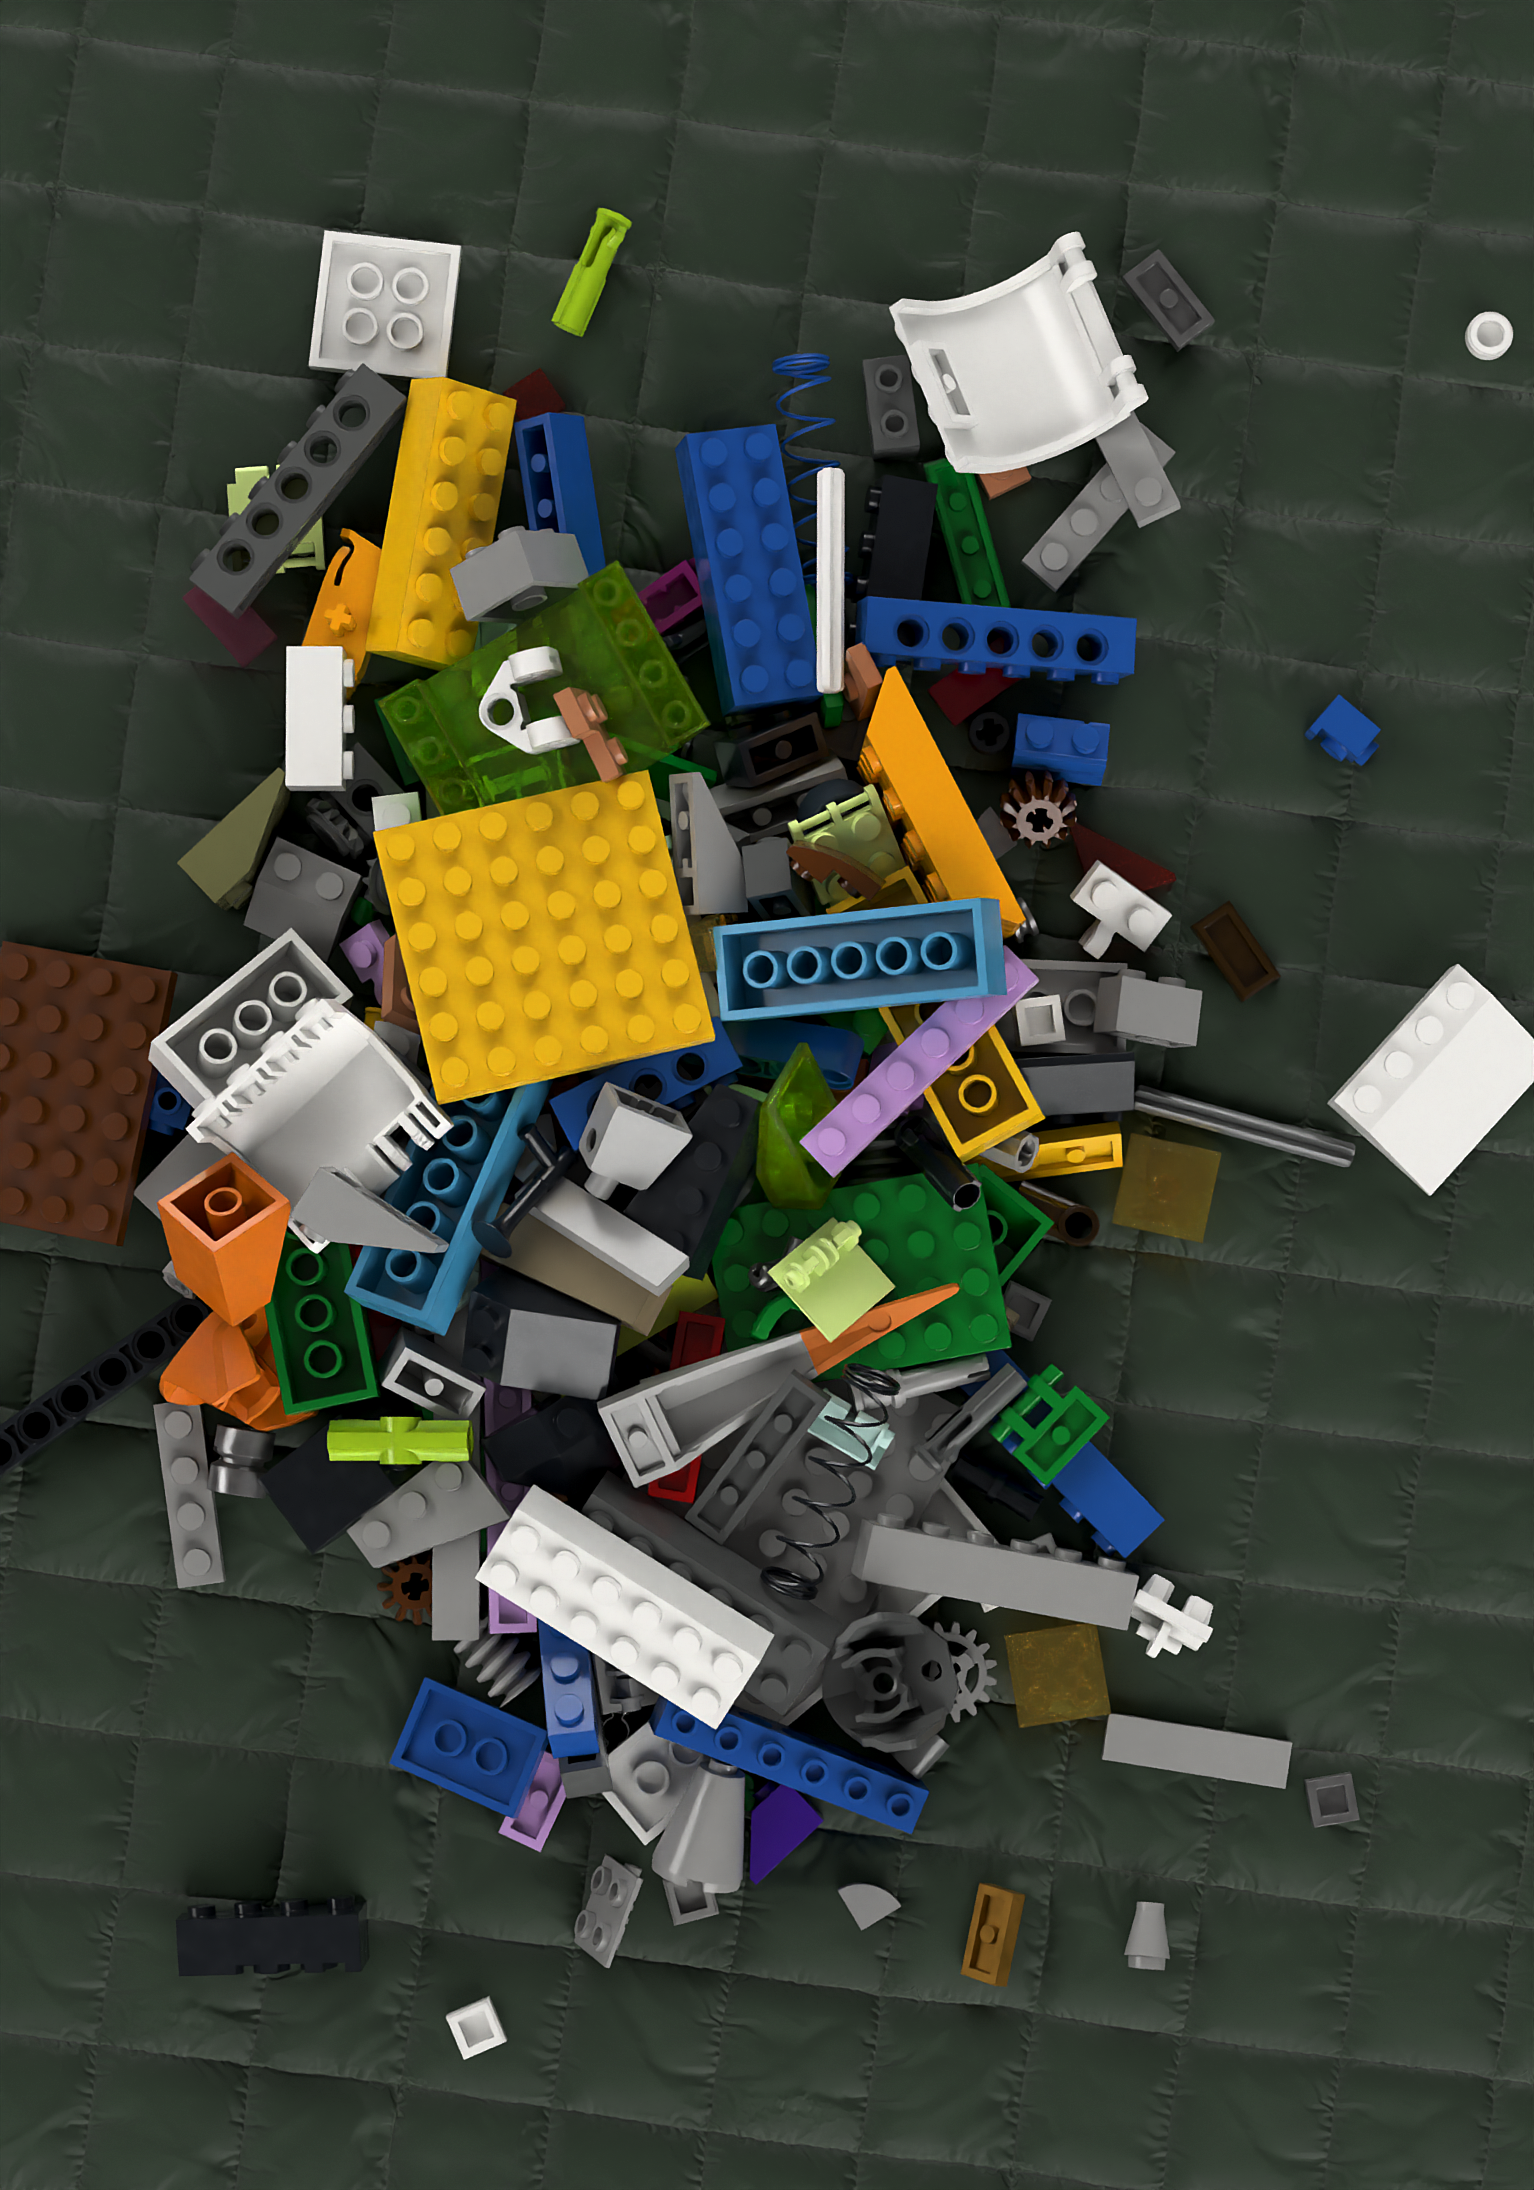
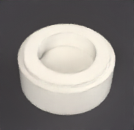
M1484 312L1477 315L1468 325L1465 333L1467 348L1475 357L1483 360L1499 358L1510 347L1513 340V329L1506 317L1497 312Z

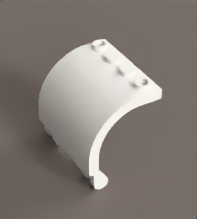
M1079 232L1068 233L1056 240L1049 253L1017 275L982 291L943 301H922L902 298L889 307L895 321V332L905 346L912 363V374L921 385L929 405V416L938 427L945 445L946 458L954 467L955 472L997 473L1044 461L1097 437L1129 417L1132 410L1148 400L1149 397L1144 385L1138 384L1133 374L1136 371L1134 361L1131 355L1123 356L1092 280L1097 277V273L1092 261H1086L1082 251L1085 248V244Z

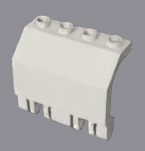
M314 998L295 1014L294 1017L298 1022L285 1034L282 1031L275 1033L262 1045L260 1050L263 1055L251 1067L246 1063L229 1076L226 1083L230 1087L217 1099L214 1096H210L193 1111L192 1116L195 1120L186 1128L198 1143L211 1142L227 1155L231 1152L235 1153L290 1200V1214L319 1167H334L379 1197L401 1176L396 1166L405 1172L413 1164L406 1151L390 1136L400 1125L411 1136V1139L424 1150H428L435 1144L429 1133L435 1138L440 1139L454 1126L451 1118L437 1105L428 1090L372 1029L335 999L322 998L318 1001ZM289 1215L287 1225L311 1251L318 1254L330 1243L325 1240L321 1244L304 1235L299 1230L302 1223Z

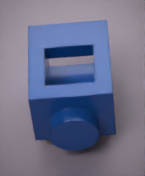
M1339 694L1311 725L1304 736L1310 741L1316 735L1320 736L1323 739L1320 744L1321 747L1334 759L1342 762L1346 758L1350 763L1355 761L1362 766L1379 747L1373 739L1381 729Z
M158 1071L149 1116L150 1121L147 1128L174 1137L176 1128L187 1131L186 1128L193 1119L192 1113L194 1108ZM168 1092H172L177 1098V1103L171 1110H165L161 1105L162 1096Z

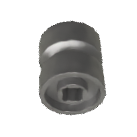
M218 1424L213 1450L220 1455V1458L210 1465L207 1489L237 1496L265 1498L266 1492L258 1480L268 1472L263 1467V1464L272 1460L276 1433H262L252 1428Z

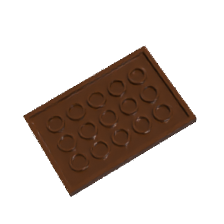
M3 941L0 952V1222L123 1246L158 1076L157 1068L148 1060L152 1040L168 1027L178 977L177 973Z

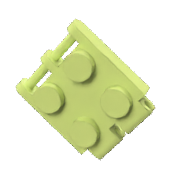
M267 466L235 468L236 484H227L229 517L234 512H237L239 515L251 502L248 498L251 489L262 477L265 476L269 479V468ZM302 479L290 481L285 488V496L289 499L303 497L308 490V482ZM274 515L261 517L256 524V532L260 535L274 533L279 526V518ZM323 515L290 555L307 556L315 554V557L287 559L276 574L285 573V568L316 566L317 570H326ZM239 550L232 553L233 571H241L248 566L249 562H244L243 560L250 559L248 552Z
M873 784L863 787L864 793L838 805L835 802H831L825 805L826 811L800 823L795 819L787 823L794 843L797 840L813 842L842 852L873 870L882 879L906 866ZM867 801L869 802V805L844 817L841 816V813ZM828 819L831 820V823L823 827H820L806 835L803 834V831L812 828ZM835 870L832 871L822 884L815 878L811 881L816 897L822 905L829 903L832 907L851 896L837 882L841 876Z

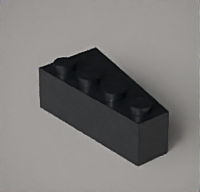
M719 1083L687 1124L693 1135L691 1140L648 1189L637 1192L622 1213L630 1220L687 1255L690 1267L682 1275L698 1280H703L776 1109L774 1106Z
M337 1895L327 1897V1904L309 1905L308 1898H290L281 1900V1907L262 1908V1901L234 1903V1910L216 1911L215 1904L188 1906V1913H182L176 1919L179 1976L238 1975L244 1973V1967L253 1966L254 1973L278 1974L291 1970V1964H300V1969L305 1970V1973H323L326 1969L337 1967L338 1963H345V1972H361L370 1958L367 1902H355L354 1895Z

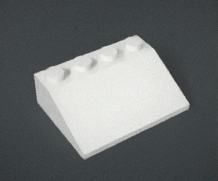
M1457 964L1450 967L1327 1104L1424 1192L1431 1196L1534 1082V1039L1486 988Z

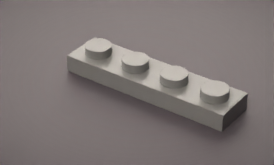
M1140 423L1162 468H1164L1176 452ZM1107 462L1021 561L1022 565L1055 593L1129 508Z
M171 1402L155 1404L153 1408L178 1588L225 1582L226 1575L214 1491L207 1489L210 1458L203 1406L178 1405Z

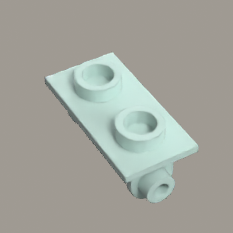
M825 1387L823 1391L832 1398L807 1431L859 1462L866 1461L868 1452L864 1446L848 1432L825 1420L824 1416L828 1415L837 1419L858 1423H876L880 1421L861 1410L857 1417H855L854 1413L849 1411L852 1405L830 1393L829 1389ZM888 1423L869 1428L845 1425L859 1435L869 1446L873 1458L866 1466L875 1470L896 1433L888 1429L890 1425Z

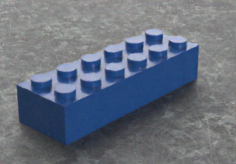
M776 424L686 434L675 448L722 717L767 712L787 705H792L793 708L811 706L823 696V693L817 689V652Z

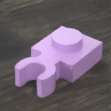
M380 919L368 923L339 945L361 983L363 984L370 980L374 982V994L376 1000L382 1006L384 942L390 936Z

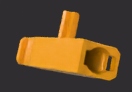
M342 528L340 534L342 541L353 545L354 551L352 553L349 547L342 546L333 557L325 574L302 646H342L347 653V659H354L355 685L354 687H347L348 702L353 692L356 691L358 684L361 683L360 681L365 675L372 654L365 651L382 549L353 530Z

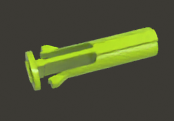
M598 208L595 213L597 215L596 222L591 227L590 236L579 262L573 268L551 320L554 322V325L562 330L580 337L584 335L604 288L606 275L617 249L623 241L627 229H630L632 222L622 214L605 208Z

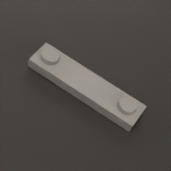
M1132 410L1129 417L1095 437V440L1138 527L1141 528L1181 509V506L1134 410Z

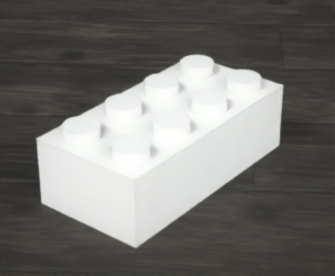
M290 928L152 1040L148 1060L195 1110L210 1096H214L217 1099L230 1086L226 1083V1080L235 1070L246 1063L251 1067L263 1055L260 1048L271 1036L279 1031H282L284 1034L298 1022L294 1017L295 1014L314 997L335 999L349 1011L354 994L299 935Z

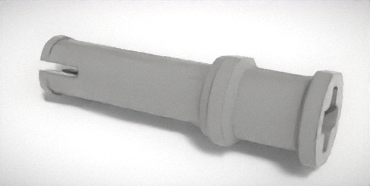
M985 1352L939 1361L899 1372L898 1368L884 1370L885 1374L900 1384L901 1389L898 1395L887 1396L870 1392L884 1406L892 1405L894 1409L900 1408L903 1404H906V1399L939 1392L973 1382L990 1380L988 1360ZM871 1377L865 1378V1379H867V1380H869V1381H872V1382H874V1383H877V1384H880V1385H884V1386H888V1385H886V1384H884V1383H882V1382H880V1381H878V1380H876V1379H874V1378H871ZM846 1382L850 1404L852 1405L855 1417H857L860 1410L865 1412L881 1408L864 1392Z

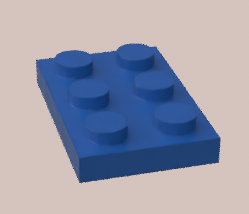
M425 1677L389 1763L515 1819L518 1818L549 1739L546 1728L436 1679Z

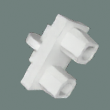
M1154 1574L1142 1589L1135 1593L1131 1617L1141 1621L1136 1634L1150 1641L1145 1654L1155 1658L1161 1648H1164L1177 1655L1182 1645L1197 1651L1203 1642L1206 1643L1213 1631V1628L1208 1626L1213 1605L1198 1596L1191 1595L1186 1600L1182 1611L1177 1610L1167 1604L1175 1586L1172 1582L1157 1574Z

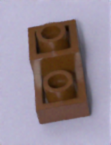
M797 840L786 851L793 858L789 863L790 866L805 880L811 882L815 878L822 884L832 871L835 870L841 876L837 880L839 885L856 899L863 895L870 901L886 883L878 874L859 861L827 846Z

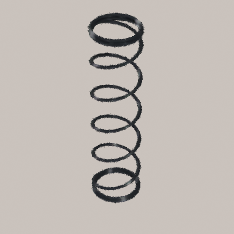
M845 1364L842 1370L844 1375L840 1376L841 1380L853 1385L872 1398L884 1411L885 1416L883 1420L876 1423H858L837 1419L828 1415L824 1416V1418L856 1438L867 1450V1460L862 1463L853 1464L833 1462L811 1455L808 1456L809 1460L826 1468L848 1486L852 1493L850 1501L832 1504L815 1502L795 1495L792 1496L793 1500L804 1504L822 1516L835 1530V1539L830 1543L815 1544L791 1540L780 1535L775 1536L777 1540L789 1544L808 1557L818 1568L820 1576L817 1581L811 1582L795 1572L773 1566L763 1568L760 1574L763 1582L770 1588L799 1600L815 1599L818 1593L815 1585L821 1583L824 1578L820 1564L802 1547H829L836 1544L840 1539L837 1526L816 1506L825 1508L846 1507L854 1503L856 1499L855 1490L850 1482L831 1466L844 1468L862 1467L870 1463L873 1458L866 1442L845 1425L869 1428L886 1423L889 1418L886 1407L870 1391L881 1395L895 1396L898 1395L901 1389L900 1384L889 1375L862 1364ZM856 1373H860L871 1378H874L888 1386L880 1385L872 1381H869L857 1375ZM769 1575L786 1578L795 1583L776 1580L770 1577ZM794 1588H806L810 1592L801 1591Z

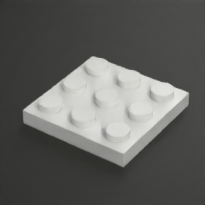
M325 230L309 368L311 370L346 373L349 369L356 371L364 363L382 378L409 381L411 379L442 376L447 378L462 256L461 246Z

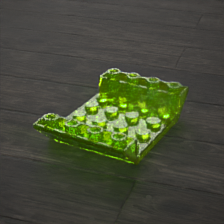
M618 560L579 582L577 585L580 589L429 679H415L378 701L381 710L441 816L601 780L582 739H580L579 743L533 755L516 747L482 724L479 717L480 703L502 663L509 660L508 656L517 652L543 646L552 647L558 650L563 674L557 677L518 687V691L525 695L531 723L562 716L553 695L568 687L587 690L590 696L597 694L608 714V720L603 722L610 738L616 736L620 740L629 761L623 764L627 774L642 771L680 749L711 725ZM503 700L495 706L493 715L499 726L509 723L513 718L514 708L509 700Z

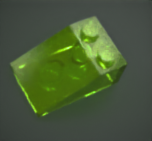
M807 1042L798 1043L760 1107L756 1176L773 1208L821 1210L844 1170L842 1169L833 1178L799 1142L838 1105Z

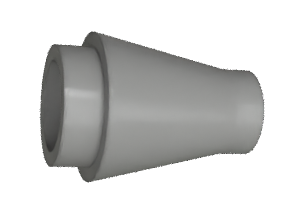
M1137 1902L1136 1913L1124 1955L1128 1956L1129 1968L1165 1970V1960L1170 1959L1164 1918V1904Z

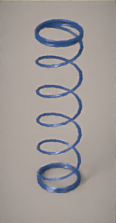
M819 353L785 356L776 359L771 364L773 367L772 371L776 374L814 380L787 391L776 402V408L788 417L821 422L791 434L780 445V450L794 460L827 464L797 476L787 485L788 496L791 499L810 505H817V501L792 495L790 493V486L809 475L818 473L823 468H834L841 463L835 460L811 459L790 454L785 450V444L805 432L834 424L836 420L834 418L792 414L784 411L780 407V402L794 392L832 379L830 376L805 375L824 370L830 365V358L825 354ZM816 362L807 365L786 366L796 363ZM817 513L798 521L794 525V530L801 524L816 518ZM796 537L797 542L817 547L816 542L806 541ZM845 546V552L851 549L848 546ZM817 557L801 565L802 570L816 563ZM844 572V587L854 582L853 574L849 572ZM817 573L803 576L804 585L811 584L814 591H817Z

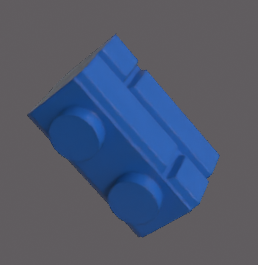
M1018 713L1013 737L1010 775L1025 777L1027 770H1029L1034 775V778H1040L1048 770L1052 774V780L1064 778L1066 782L1101 786L1107 762L1110 724L1096 722L1085 724L1084 721Z

